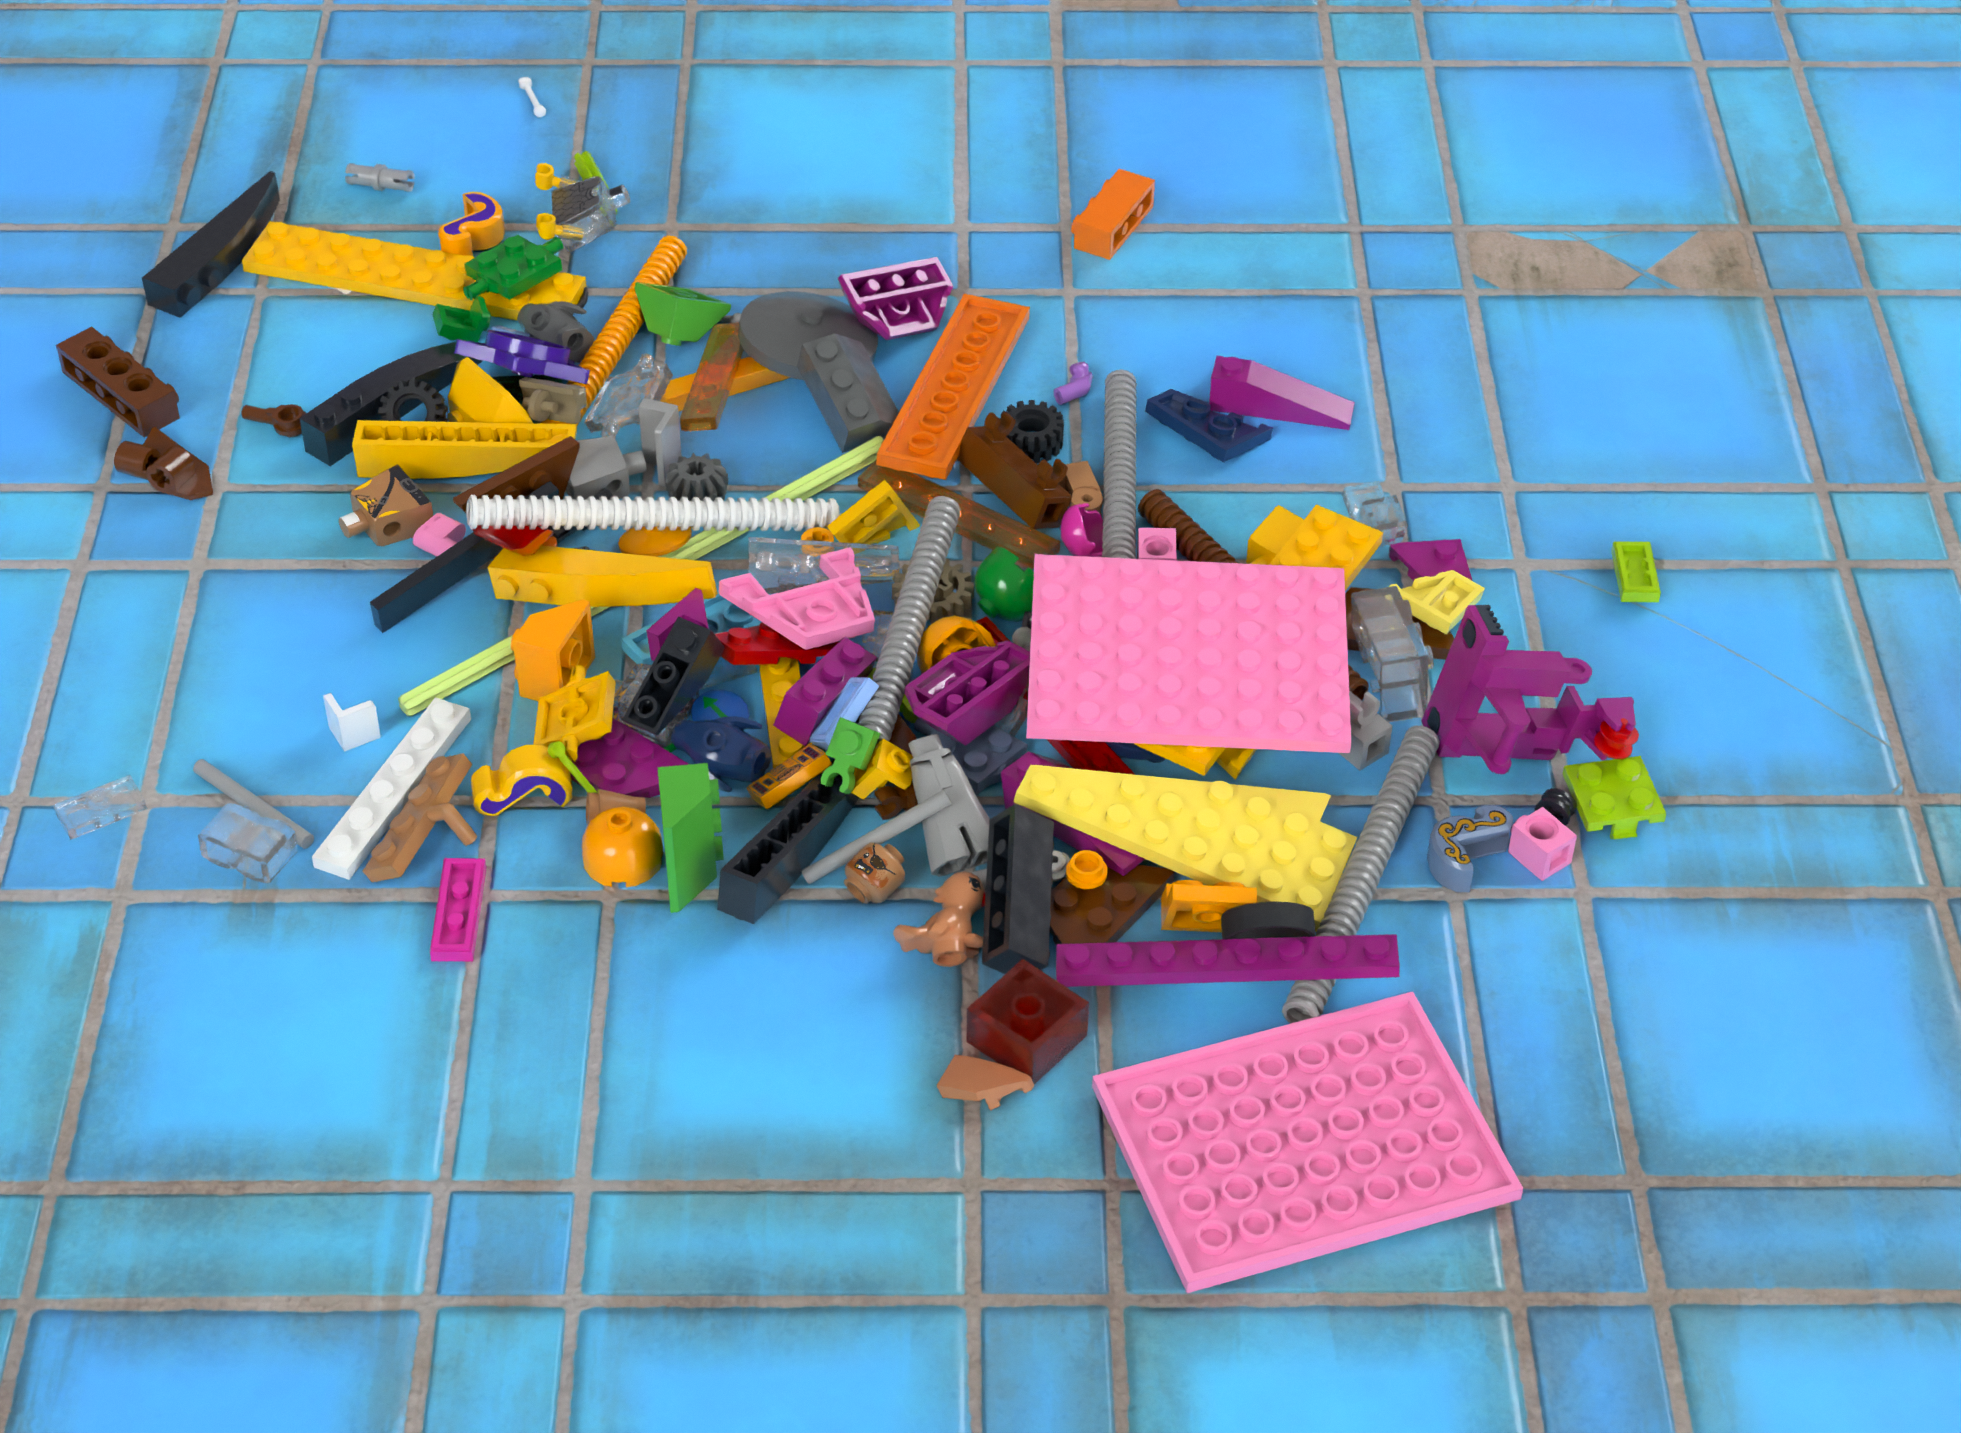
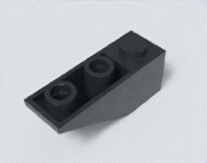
M678 616L622 719L624 722L656 736L662 732L708 681L725 649V646L712 630Z

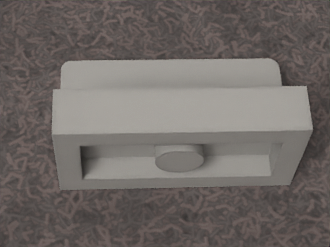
M644 398L638 406L642 452L646 463L657 465L658 484L666 487L665 480L667 479L669 464L677 463L679 456H682L678 405Z

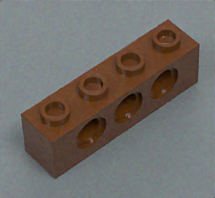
M91 326L56 345L62 373L144 438L149 435L153 427L161 429L180 419L177 407L179 397L176 390L170 384H165L158 379L150 368H144L135 361L129 352H124L117 347L109 336H103Z

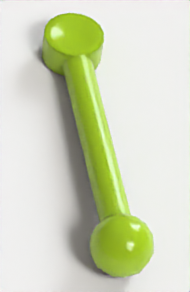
M560 741L550 743L548 754L552 758H559L587 793H597L565 754L564 744Z

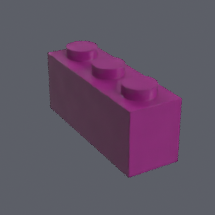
M844 637L786 692L773 726L804 746H807L810 743V737L851 677H868L877 657L865 650L861 645Z

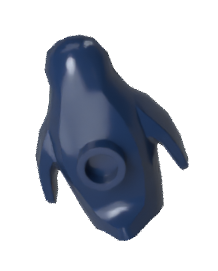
M731 716L714 720H681L674 726L671 733L673 745L685 752L693 760L694 764L708 763L709 779H718L719 789L725 792H731L732 788L721 777L753 783L765 775V771L769 767L772 758L768 745L743 731L744 729H762L760 723L747 718Z

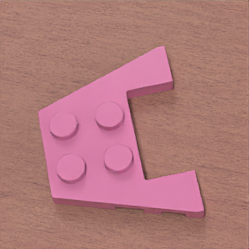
M850 547L820 555L819 567L830 580L769 595L751 573L719 580L718 593L723 598L805 650L841 641L844 637L850 639L874 632L875 618L866 590L862 589L860 582L861 574L859 568L855 567V555Z

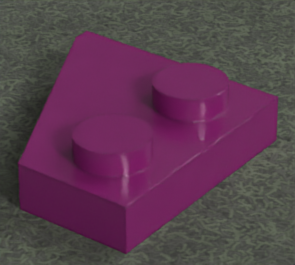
M1460 539L1390 543L1389 558L1393 562L1400 560L1408 567V576L1413 581L1416 578L1425 576L1434 577L1438 573L1454 570L1473 581Z

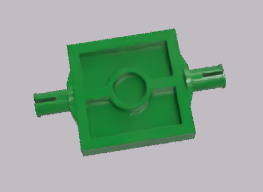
M517 234L507 238L496 247L480 253L476 258L464 264L466 275L476 280V282L463 288L465 296L473 300L476 296L485 292H493L510 300L563 270L561 258L554 255L556 252L563 250L562 241L554 237L543 245H536Z

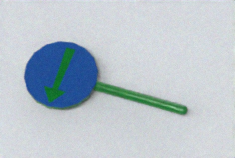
M711 690L701 694L694 701L691 709L692 721L714 720L731 716L747 719L750 717L748 706L743 698L734 692L726 690ZM671 743L664 749L671 753L677 748Z

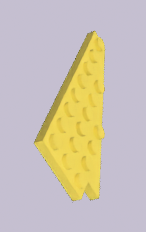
M1030 765L1016 791L1013 803L1193 880L1200 881L1205 885L1213 886L1219 882H1239L1244 884L1245 887L1257 888V903L1292 902L1308 906L1314 911L1315 932L1320 927L1321 920L1324 918L1325 911L1328 908L1357 840L1356 836L1320 821L1331 795L1318 792L1228 784L1225 781L1206 782Z

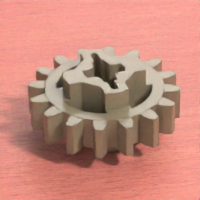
M947 558L929 612L928 620H930V624L938 619L952 615L964 617V609H971L974 583L971 582V573H963V565L961 564L951 567L950 559ZM906 564L902 566V573H895L894 583H892L894 607L900 596V590L909 566Z

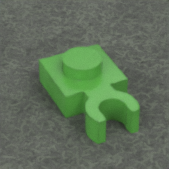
M840 717L825 754L834 758L835 761L832 766H829L823 772L821 784L831 787L835 777L841 775L843 782L839 791L850 794L855 787V776L853 774L855 767L866 771L880 733Z

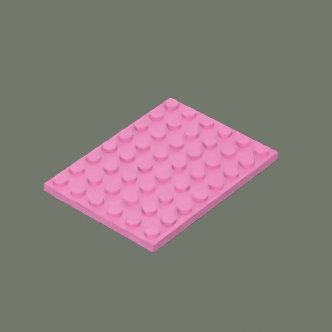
M1035 554L1026 738L1350 753L1351 722L1344 568Z
M1413 991L1092 1076V1088L1186 1293L1517 1201L1522 1198L1523 1187Z

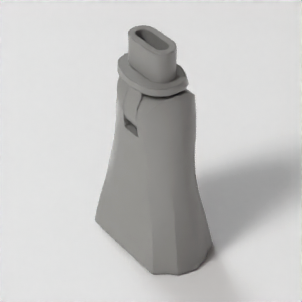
M938 734L911 741L908 744L913 756L910 766L918 804L943 790L946 791L952 802L950 806L922 821L931 874L941 877L986 864L990 818L976 797L961 765L949 748H943Z

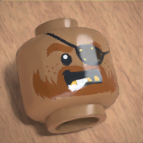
M874 842L868 843L845 865V875L847 878L844 880V884L849 892L862 903L868 904L870 901L876 904L882 903L905 881V871L901 865L904 862V858L890 844H886L883 847Z

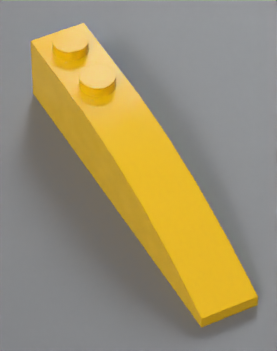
M358 420L352 442L357 477L373 478L397 464L410 479L467 477L503 472L569 436L576 439L577 424Z
M542 546L535 554L526 557L503 548L487 567L496 599L565 605L583 599L590 601V607L679 603L695 588L702 590L703 599L715 598L718 594L711 562Z

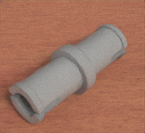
M349 163L345 170V173L354 174L352 177L345 176L347 184L372 186L374 190L378 191L388 188L411 192L415 183L407 181L408 178L415 179L413 171L388 169L386 165L376 164L374 167Z

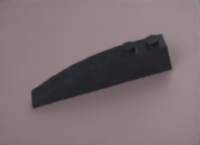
M269 171L142 277L147 305L181 318L233 272L242 262V259L269 221H271L280 201L275 172Z
M456 342L438 345L397 359L352 382L299 418L305 452L328 466H332L353 451L352 442L358 420L380 421L382 419L381 415L378 414L379 407L382 408L383 404L380 400L382 396H387L389 393L387 389L390 386H397V382L401 380L407 382L409 379H416L417 381L428 383L439 392L452 383L457 364L467 358V356L454 353ZM468 357L477 365L483 362V360ZM416 399L407 401L401 408L400 417H403L423 402Z
M823 772L817 775L720 870L717 910L734 916L739 920L754 924L802 875L801 870L808 867L815 860L859 799L853 793L845 794L839 791L843 782L841 775L835 777L831 787L821 784Z

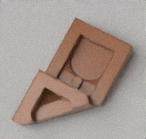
M954 1055L936 1086L942 1098L971 1101L985 1099L991 1111L1001 1106L999 1102L1002 1097L1016 1090L1023 1091L1025 1094L1033 1089L1034 1083L1031 1076L1008 1066L980 1058Z

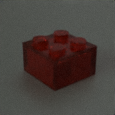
M1022 959L967 1008L966 1042L995 1062L1031 1076L1035 1084L1088 1035L1089 1002Z

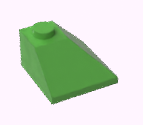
M642 282L635 283L634 289L648 331L660 335L661 342L670 345L681 346L682 341L697 342L730 312L732 305L689 288Z

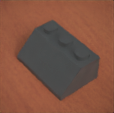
M833 333L803 343L797 368L842 453L850 451L876 436H881L885 439L899 411L862 342Z

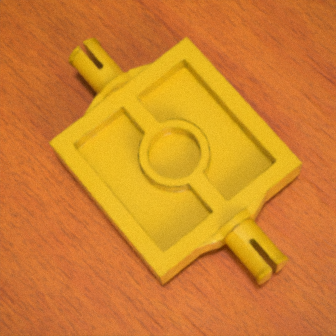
M575 665V668L572 666L570 669V680L567 685L553 693L540 697L533 745L548 747L550 743L560 741L565 746V754L571 761L572 759L576 761L580 743L599 739L606 733L611 732L616 682L609 671L591 678H585L587 671L584 666Z

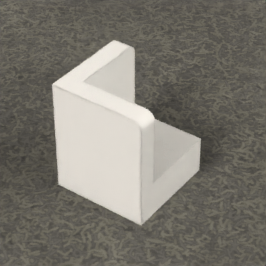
M331 693L323 695L328 726L344 752L381 738L376 706L371 700L342 710Z

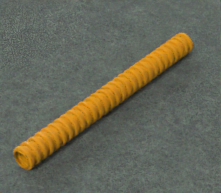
M669 235L660 239L647 262L643 265L630 288H628L626 294L581 360L579 366L590 370L587 384L568 380V385L584 386L586 389L587 405L581 409V420L645 321L634 289L635 283L642 282L666 286L669 284L687 255V248L679 238ZM549 419L541 422L542 424H571Z

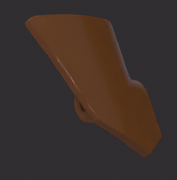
M156 427L151 429L143 445L124 441L115 452L114 466L118 472L148 480L151 486L162 493L187 500L213 495L209 466Z

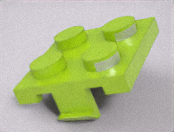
M1641 756L1564 766L1563 777L1572 798L1575 800L1577 810L1587 832L1603 830L1604 825H1612L1610 838L1615 840L1637 837L1638 821L1648 820L1649 824L1665 822L1666 811Z

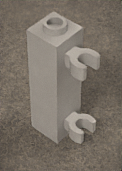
M1349 691L1351 748L1350 753L1339 754L1358 770H1362L1389 753L1393 725L1377 713L1380 701L1371 693L1366 692L1362 701Z

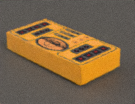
M810 743L747 786L746 789L753 800L764 808L769 809L825 771L832 763L824 751Z

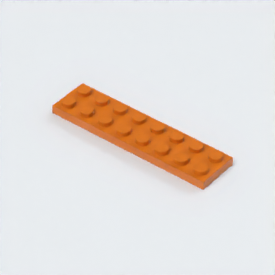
M963 294L877 452L876 465L897 471L920 474L929 478L947 479L959 456L961 442L967 427H974L1029 320L1030 307Z

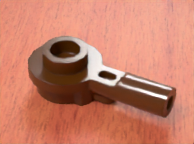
M294 404L280 405L277 408L270 407L267 409L245 405L241 412L243 419L271 424L274 426L277 434L287 437H296L302 434L299 418L306 414L300 406Z

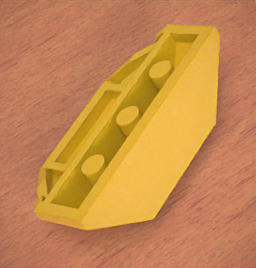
M467 357L457 364L448 394L450 412L447 417L449 422L533 423L528 412L519 402L470 358Z

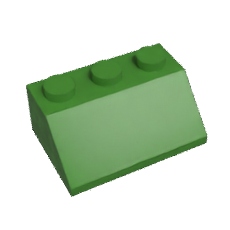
M708 763L658 767L671 913L681 911L717 878L716 861L724 860L722 836H714V833L722 832L720 808H712L713 804H720L718 779H709Z

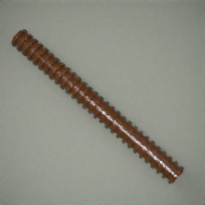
M1154 489L1149 491L1141 499L1138 505L1140 516L1145 518L1153 528H1176V549L1188 561L1240 563L1232 555L1228 554V551L1222 548L1218 542L1214 541L1212 536L1200 528V525L1194 522L1162 490ZM1348 664L1349 691L1360 700H1363L1364 694L1368 692L1369 684Z

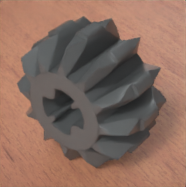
M694 453L689 458L679 456L677 463L669 464L667 479L665 480L666 491H668L669 497H676L677 501H680L682 497H687L689 501L693 497H698L700 501H703L705 497H710L712 501L716 497H721L724 501L725 494L727 493L728 474L726 473V468L721 465L720 459H710L708 453L701 457L696 456Z

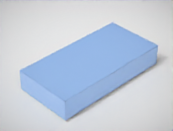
M851 677L810 737L809 742L821 750H827L839 718L841 717L855 723L879 685L867 677Z

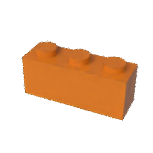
M1118 169L1110 180L1107 179L1104 182L1101 191L1096 197H1092L1089 200L1085 210L1080 215L1075 216L1071 227V232L1074 234V249L1110 260L1153 208L1155 180Z

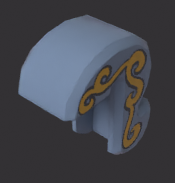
M1485 805L1475 809L1474 818L1458 815L1446 817L1437 822L1430 834L1427 852L1430 872L1442 886L1455 892H1470L1474 872L1470 859L1506 852L1510 841L1509 832L1513 824L1511 813L1500 806Z

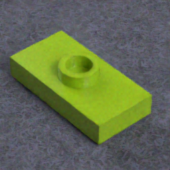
M1613 541L1611 553L1621 602H1659L1661 591L1650 542Z

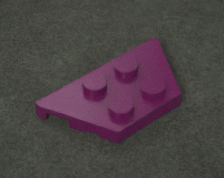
M613 717L611 732L606 733L599 739L580 743L577 751L578 758L576 761L572 759L573 764L596 791L597 789L645 798L660 795L658 767L689 765ZM570 773L571 780L581 786V784L576 780V778Z

